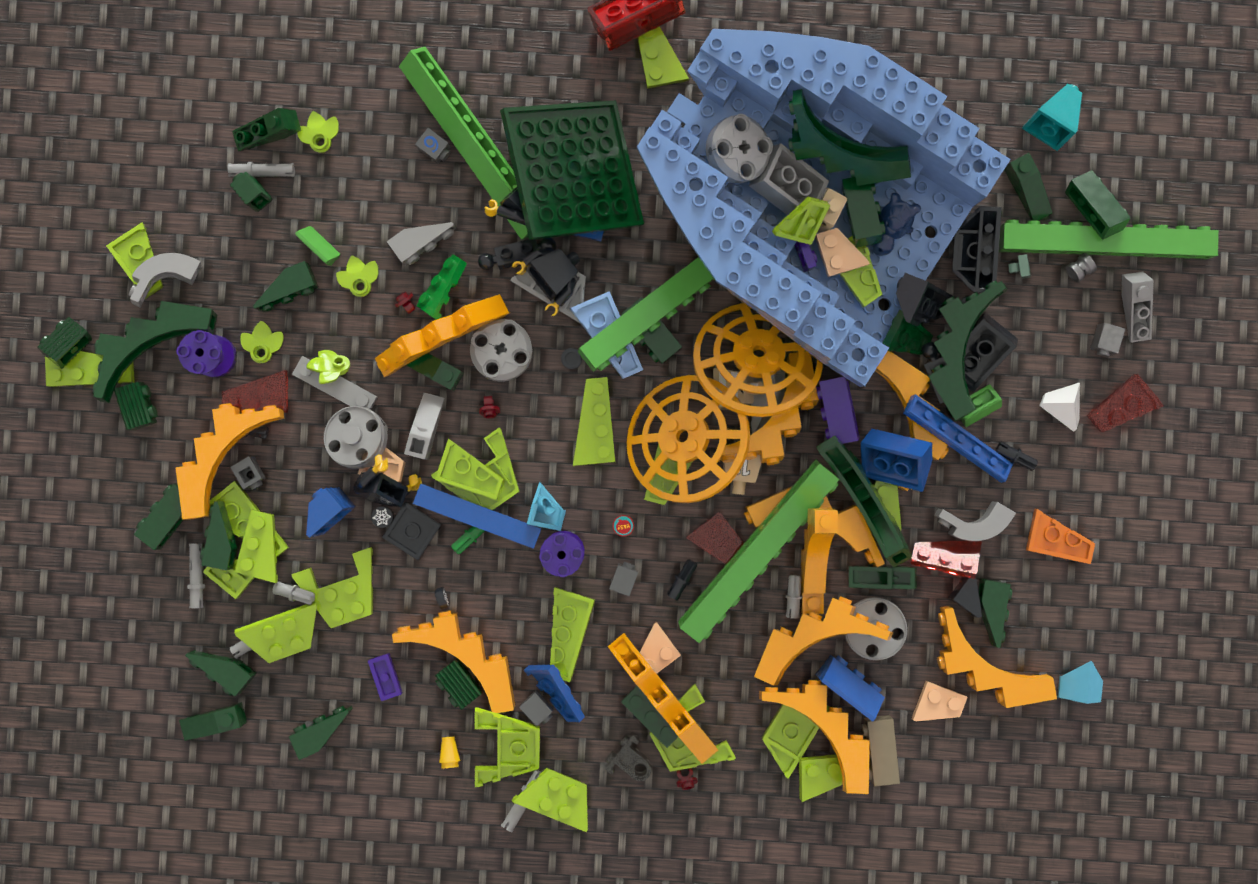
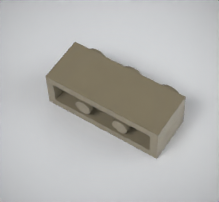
M890 715L876 716L873 722L867 717L864 718L861 730L863 737L869 740V780L874 786L900 784L893 718Z

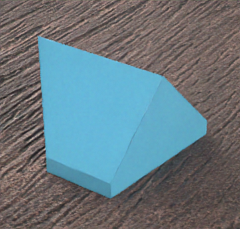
M540 482L532 502L527 524L561 531L566 510L562 509Z
M1090 661L1063 676H1059L1057 697L1086 704L1101 702L1103 680L1093 662Z

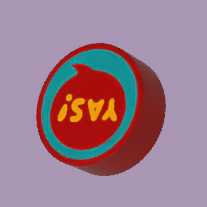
M620 515L613 522V530L619 536H628L634 529V522L627 515Z

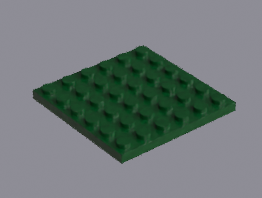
M616 100L506 107L500 110L529 240L644 225Z

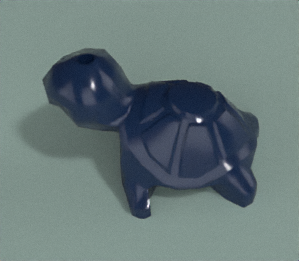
M894 192L891 194L890 202L881 210V214H878L879 221L884 222L885 234L882 235L881 243L872 245V251L875 255L883 256L891 253L894 249V239H900L905 234L913 232L914 228L912 225L915 215L921 210L919 204L914 203L910 205L902 201L898 193Z

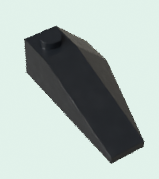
M904 273V276L897 283L896 295L906 322L915 326H919L921 322L928 323L931 318L936 320L944 317L939 309L943 307L942 303L954 297L932 283L908 273Z

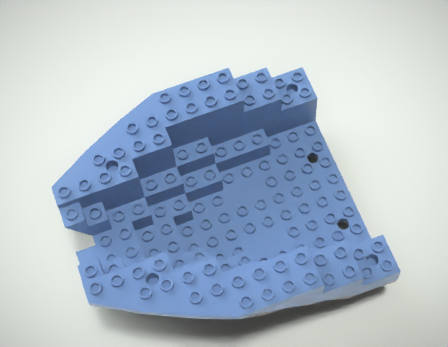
M712 29L701 46L700 52L687 70L704 97L697 105L679 93L667 112L661 110L652 126L648 128L637 145V150L663 201L687 241L714 280L741 302L763 316L778 330L798 343L811 356L857 386L863 387L867 384L889 349L882 342L892 325L893 318L897 315L899 309L902 310L896 295L899 279L904 276V273H908L926 281L972 207L987 197L1010 159L975 137L980 128L942 105L947 98L945 94L870 46L824 37L773 31ZM802 89L806 102L814 115L827 128L838 135L870 146H908L911 178L874 183L876 194L873 196L875 201H879L880 210L890 202L891 194L894 192L901 196L902 201L910 205L916 203L921 206L920 212L915 215L912 225L914 228L913 232L905 234L900 239H894V249L891 253L878 256L872 251V245L867 246L883 295L863 308L839 274L827 277L816 238H814L809 246L816 253L817 266L811 271L803 272L794 246L797 241L775 236L772 232L773 228L787 215L749 187L750 181L745 183L727 182L728 177L709 165L706 157V141L710 131L716 124L730 116L744 114L760 124L767 137L771 139L773 146L781 143L789 149L788 139L792 138L793 119H796L795 114H790L789 101L793 100V90ZM820 157L802 159L829 180L826 188H830L843 195L841 189L842 179L851 178L850 170L827 173L825 164L821 165ZM844 205L834 227L831 229L838 228L848 239L852 236L846 206ZM926 227L935 229L936 235L934 238H929L925 235ZM880 299H886L889 302L888 310L883 311L879 308L878 302Z

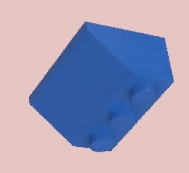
M871 429L861 441L862 467L867 478L923 492L932 463V442Z
M340 487L320 488L312 495L313 500L309 502L306 535L311 538L325 534L356 507Z
M830 655L815 675L821 682L873 722L885 698L880 693L882 689L873 682L870 685L863 680L865 676L857 669L851 671L847 668L848 662L839 655L836 658Z

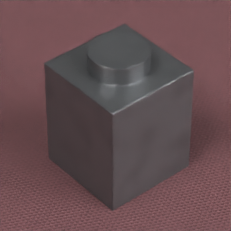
M1108 323L1098 324L1090 349L1097 351V355L1104 357L1118 354L1125 328Z

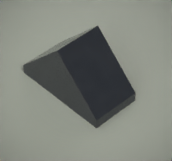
M966 573L948 598L971 615L979 618L982 617L976 574Z

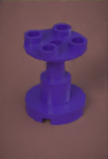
M202 330L193 331L186 335L176 350L182 366L195 374L222 377L232 370L236 362V349L228 339Z
M571 531L553 533L544 541L540 548L539 558L542 566L554 576L566 577L573 574L579 569L584 559L585 549L583 541ZM560 551H564L566 556L561 557L559 555Z

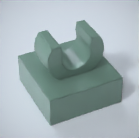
M1027 254L1018 256L1019 263L1008 264L1010 274L1020 272L1022 279L1031 277Z

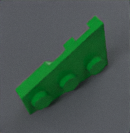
M454 254L447 258L439 274L433 277L427 291L419 297L416 306L434 319H440L442 315L439 311L443 304L447 305L450 299L448 293L451 288L457 285L467 263Z

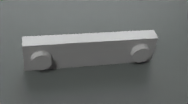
M304 356L301 357L292 375L349 406L372 409L378 396L341 376L334 382L319 384L320 373L307 369L306 365L310 359Z

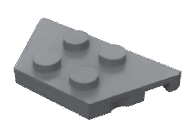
M527 271L523 275L511 278L510 281L545 303L555 302L548 299ZM578 272L575 276L577 282L572 296L563 306L558 308L560 312L580 323L570 310L571 307L584 302L586 276Z

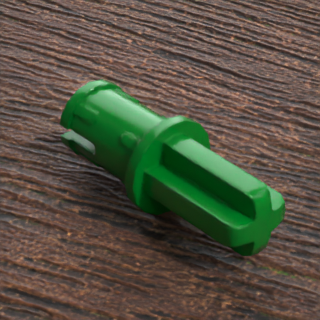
M474 526L468 530L465 529V533L452 544V549L457 554H461L473 542L476 543V539L485 530Z

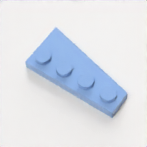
M610 291L570 308L591 338L620 317ZM632 343L626 347L628 351L619 358L614 356L609 360L622 379L643 370Z

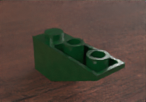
M277 108L233 130L232 133L237 150L244 151L285 139L302 130L296 110Z
M303 261L285 268L253 305L254 309L267 312L273 310L276 304L281 302L282 304H288L294 301L296 296H308L314 293V289L319 288L310 264Z
M214 501V505L212 504L209 510V517H211L210 525L206 527L204 537L207 538L206 544L200 553L201 565L230 570L234 566L237 545L224 501Z
M980 578L978 593L982 618L991 645L1000 648L1001 643H1004L1005 640L1004 623L1007 622L1009 617L1007 604L1012 598L1011 584Z
M195 650L185 655L193 667L202 669L209 680L218 682L222 686V690L230 696L239 695L257 674L239 659Z
M343 705L332 711L333 715L325 717L324 714L313 719V724L307 727L304 723L294 728V733L289 736V739L298 759L301 760L320 751L351 712L352 706L345 709Z

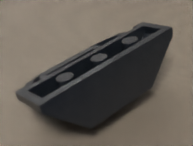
M979 206L963 221L954 236L952 272L973 293H982L986 291L985 286L995 280L997 281L1002 207Z

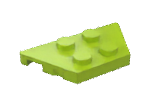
M314 601L311 605L306 604L235 629V635L268 663L310 649L317 609L316 602Z
M782 704L763 734L762 740L785 777L789 779L799 762V758H802L819 727L804 714Z
M546 768L539 774L536 780H532L523 792L518 796L515 795L512 799L513 803L584 832L588 830L587 785L552 769Z

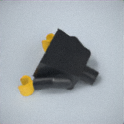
M517 187L500 202V206H497V202L492 199L489 201L491 208L485 207V214L487 216L493 217L497 214L500 217L526 226Z
M536 249L523 258V262H514L512 267L515 268L521 265L522 269L516 274L523 275L527 271L548 299L555 301L545 307L546 311L549 306H554L555 313L552 316H555L559 312L558 307L563 306L573 294L577 282L575 276L578 273L575 265L580 262V258L574 251L566 256L561 249L554 251L552 249Z
M382 455L375 456V466L370 467L366 472H362L353 486L354 491L373 503L402 508L404 499L411 493L410 491H417L420 484H422L421 478H418L416 474L409 476V485L406 486L383 473H379L388 469V458L382 461Z

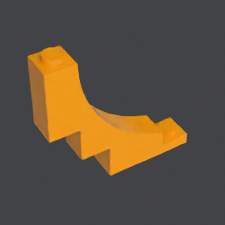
M793 486L746 506L747 512L744 515L748 524L753 523L754 527H758ZM825 496L820 508L832 509L827 496ZM855 504L839 511L838 533L836 535L842 538L856 552L866 549L867 552L864 554L869 564H873L875 567L884 565V560L857 505Z
M830 508L808 509V529H804V549H801L802 614H810V611L816 614H824L827 563L832 539L838 533V510Z
M624 633L607 646L635 684L647 696L656 710L668 722L701 764L718 751L710 738Z

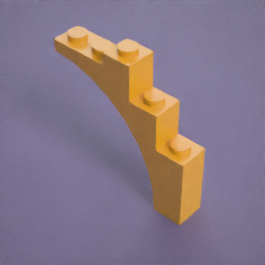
M501 295L465 305L452 315L434 320L421 330L399 337L390 344L391 347L375 358L383 376H389L426 353L508 315L509 311Z
M804 351V364L801 373L812 380L814 370L811 355ZM798 352L789 353L787 357V363L795 368L798 361ZM795 379L793 383L786 387L781 403L795 398L806 387ZM817 388L797 408L772 416L763 427L750 435L749 449L745 460L755 459L757 455H760L761 463H767V465L779 464L784 458L781 435L788 438L794 437L800 432L802 426L798 408L809 410L817 405L819 400ZM740 441L726 445L724 453L720 458L723 463L735 460Z
M887 351L875 370L896 392L904 410L912 395H924L930 386L928 384L930 378L891 351ZM907 417L910 438L932 442V460L943 459L949 451L948 445ZM897 486L903 491L909 490V488Z
M231 403L221 404L218 409H212L216 435H214V432L200 434V438H194L197 464L196 461L182 463L183 467H176L182 519L191 520L209 517L212 483L217 469L227 452L238 440L252 430L269 422L284 419L282 409L272 405L263 407V411L255 412V409L241 410L242 414H240L239 408L232 406Z
M842 596L839 597V600L832 598L823 621L821 620V615L810 611L809 615L802 614L794 636H792L793 631L781 627L780 630L773 629L754 677L775 686L780 683L785 671L796 657L810 646L824 639L842 634L858 633L890 640L893 632L888 630L889 626L877 621L875 625L868 622L869 617L860 613H856V616H854L856 607L851 605V600Z
M950 606L940 607L941 613H938V619L945 633L942 634L943 645L947 647V649L939 650L940 657H937L940 670L942 669L947 675L969 671L966 674L968 685L976 691L998 688V690H995L997 702L1005 708L1057 699L1053 677L1047 674L1033 676L1013 674L992 666L979 656L966 641L958 626L954 609Z
M451 610L438 612V616L433 618V626L431 622L419 624V628L410 629V626L397 628L398 631L392 634L393 643L415 642L428 644L443 649L461 660L481 682L489 699L492 712L501 713L515 709L507 656L502 657L501 654L490 655L489 659L486 660L482 635H476V632L463 634L464 638H461L457 613L451 614Z
M808 680V684H802V693L799 692L800 688H787L786 692H778V687H765V691H759V700L776 702L792 707L807 716L821 729L830 741L838 758L844 792L869 794V740L863 739V735L850 734V738H848V713L842 712L840 707H829V711H827L826 685H821L820 680Z

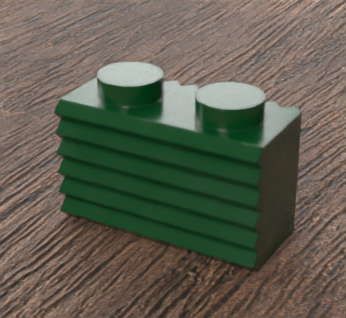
M247 172L237 174L230 184V187L239 195L244 204L256 212L262 210L273 200L262 185Z
M68 317L65 321H60L49 336H44L37 348L45 357L63 369L92 341V337L86 329Z
M135 382L114 389L126 430L133 431L157 423L156 417H158V413L149 399L151 391L148 385H145L144 382Z
M458 658L435 675L437 686L442 691L446 690L450 695L448 699L455 708L459 707L462 710L483 693L482 688Z

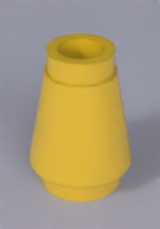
M455 736L442 737L439 759L441 768L459 767L458 761H460Z

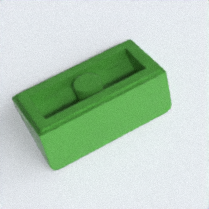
M308 226L295 233L327 265L331 266L340 257V253L313 227Z
M990 384L970 395L977 410L961 418V421L965 427H968L1002 407L1001 397Z

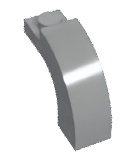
M164 253L147 259L132 274L133 281L138 283L137 285L134 284L129 292L132 304L141 307L153 284L163 278H177L193 285L202 267L201 261L179 253Z
M992 501L984 515L973 522H964L944 509L939 508L934 516L939 518L938 523L949 529L952 526L948 532L949 535L968 541H982L1001 533L1009 525L1016 513L999 502Z

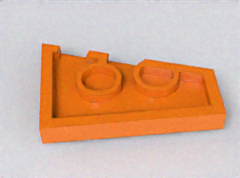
M1034 509L1026 550L1091 564L1095 547L1094 542L1067 528L1042 511Z

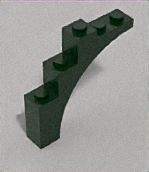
M802 89L793 90V100L789 101L790 114H795L796 119H793L792 138H789L788 142L790 152L794 151L796 160L820 157L821 165L825 164L827 173L850 170L851 177L856 178L857 186L911 178L908 146H870L844 138L827 128L814 115L806 102Z
M996 280L985 286L986 291L979 295L977 292L965 299L967 302L964 304L959 297L956 299L951 297L942 303L943 307L939 309L952 329L950 333L947 330L938 335V340L934 342L947 365L940 364L931 370L933 374L928 377L955 421L977 410L969 395L965 379L964 360L966 348L972 329L981 314L996 298L1008 290L1002 281L999 283Z
M161 301L160 307L156 309V321L130 318V322L125 327L126 337L100 333L99 339L95 342L94 349L95 354L103 360L98 365L99 376L93 386V397L100 402L110 403L115 386L135 359L163 341L186 336L193 331L202 330L213 335L218 315L209 308Z
M836 435L816 446L819 453L836 473L856 503L887 561L893 567H896L912 558L913 556L895 518L886 509L877 489L867 478L860 461L851 450L848 451Z

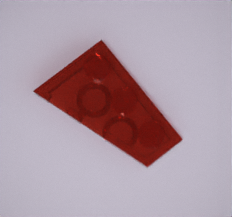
M288 370L223 391L222 404L231 403L232 406L239 408L240 413H242L241 410L255 409V412L263 411V407L276 405V408L282 409L284 413H288Z
M1133 374L1093 409L1087 417L1100 432H1104L1126 423L1130 419L1147 414L1149 411L1159 409L1164 405L1138 374Z
M717 512L686 537L724 564H727L744 544L720 512Z
M982 541L915 542L911 565L975 579Z

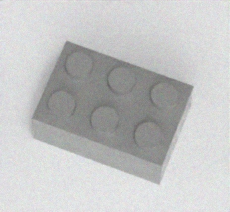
M780 143L773 146L766 169L760 176L750 181L749 187L786 215H789L808 196L821 200L829 180L803 160H796L795 154Z

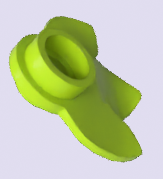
M313 111L308 118L307 126H300L302 131L298 132L297 135L303 143L310 144L315 152L324 153L331 147V140L337 136L339 123L336 117H331L326 121L320 114ZM323 139L324 144L322 146H318V141Z
M351 256L347 263L346 271L336 273L337 281L342 287L350 289L353 295L365 297L371 291V284L378 277V265L376 261H371L365 265L359 258ZM363 283L364 289L358 290V284Z
M260 321L255 326L252 334L241 333L240 340L243 349L250 352L251 358L255 362L263 364L271 359L272 353L281 348L284 336L282 332L272 333L269 326L265 322ZM261 349H264L265 355L263 357L259 356V351Z
M322 350L318 352V357L308 362L306 368L320 373L319 384H327L336 381L340 375L346 374L350 368V361L347 357L337 355L333 351Z

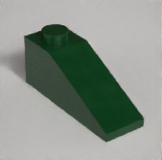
M1030 153L1007 164L1004 171L1031 221H1039L1052 214L1053 212L1040 172Z
M429 353L406 365L452 391H455L464 372Z
M242 702L180 719L179 722L184 740L186 741L240 728L247 723Z

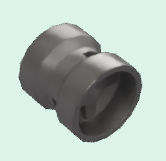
M1085 253L1079 256L1076 262H1071L1065 267L1069 277L1076 283L1084 280L1085 275H1090L1097 270L1095 262Z

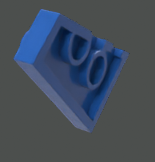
M528 665L523 670L528 676L531 674L538 681L536 686L540 691L544 690L551 696L550 702L567 722H580L585 717L581 711L580 704L575 701L569 686L564 683L560 676V671L554 665Z

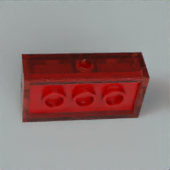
M602 0L587 8L594 29L609 51L686 13L682 0Z

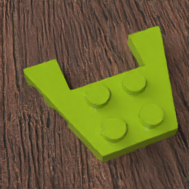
M501 428L496 429L483 438L496 456L485 466L504 479L497 500L440 482L461 499L490 510H494L520 492ZM438 470L431 475L432 478H436Z
M372 547L352 554L359 575L318 588L312 568L291 574L301 589L315 594L317 611L330 628L373 614Z
M694 684L679 699V702L688 712L704 703L705 700L696 684ZM649 732L670 772L736 759L727 740L716 745L718 751L701 764L679 737L666 748Z
M475 708V729L498 730L497 766H475V787L483 786V783L493 781V783L500 781L501 778L510 775L514 777L539 769L540 726L481 708Z

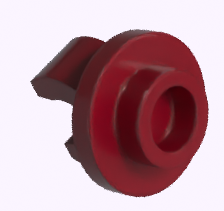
M405 291L395 298L397 302L394 304L396 308L402 305L408 314L414 311L415 306L409 300L413 297L412 292L407 294Z
M484 396V407L479 409V414L487 419L495 418L500 413V408L494 406L492 396Z
M688 768L689 774L685 777L681 775L680 770H677L679 779L676 782L677 787H682V790H689L695 787L694 784L698 780L696 777H693L692 768Z

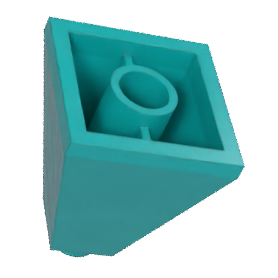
M1067 84L1042 105L1024 124L1022 129L1058 151L1078 130L1082 92L1079 91L1077 86Z

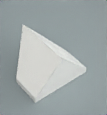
M1080 383L1045 393L1040 404L1043 409L1073 432L1077 429L1080 419Z

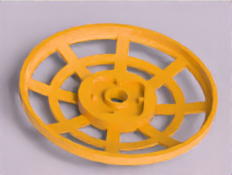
M744 303L719 311L703 325L694 345V370L705 392L714 401L733 412L756 417L783 414L805 402L819 383L823 363L817 360L814 376L810 380L801 373L805 350L796 342L783 343L777 336L780 330L774 325L769 331L757 329L755 320L768 321L759 314L752 315L751 307ZM742 311V317L732 320L724 328L712 325L717 319L730 312ZM742 322H746L748 331L740 336L729 331ZM709 332L718 335L714 343V357L701 361L700 349L705 333ZM723 338L734 342L733 352L720 355V346ZM761 350L765 355L758 357L753 352ZM788 351H798V361L795 368L784 361L785 354ZM734 361L740 372L736 377H733L723 363ZM716 365L722 377L731 384L725 395L710 383L703 369ZM780 369L789 374L783 381L777 384L772 383L771 376ZM747 376L762 378L764 386H753L743 382ZM795 379L806 387L795 398L777 405L775 392L786 388ZM739 389L749 393L766 394L768 406H749L732 399Z
M696 375L675 377L655 387L638 405L628 428L627 454L635 476L651 493L675 503L699 502L721 492L739 473L749 449L750 428L747 415L737 413L740 421V430H727L725 417L718 407L720 404L701 394L690 392L691 382L698 381ZM708 378L710 383L725 395L728 388L722 383ZM683 381L681 393L669 396L659 404L653 399L659 391L667 386ZM735 395L732 400L741 403V401ZM689 399L699 400L706 404L698 414L688 411ZM680 400L679 411L668 415L662 409L669 403ZM647 404L652 411L644 424L642 435L633 436L637 419ZM712 412H714L718 419L720 430H709L704 420ZM657 415L663 422L659 433L648 434L650 425ZM687 431V440L680 442V434ZM719 439L717 450L713 457L710 458L705 453L709 440ZM727 439H740L736 458L726 473L717 463L724 453ZM648 443H659L662 452L655 461L650 454ZM642 444L644 457L650 466L644 476H642L635 464L632 445ZM669 458L677 462L678 474L668 473L660 467ZM699 459L705 464L701 469L687 474L686 463ZM710 470L720 479L706 490L688 495L687 481L698 479ZM656 473L668 480L676 481L679 484V495L662 492L653 487L650 481Z

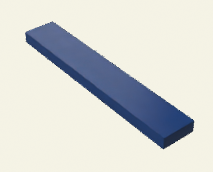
M916 394L910 397L903 414L999 482H1006L1013 466L1010 461Z
M420 484L413 502L417 506L533 549L541 532L539 527L529 525L523 521Z

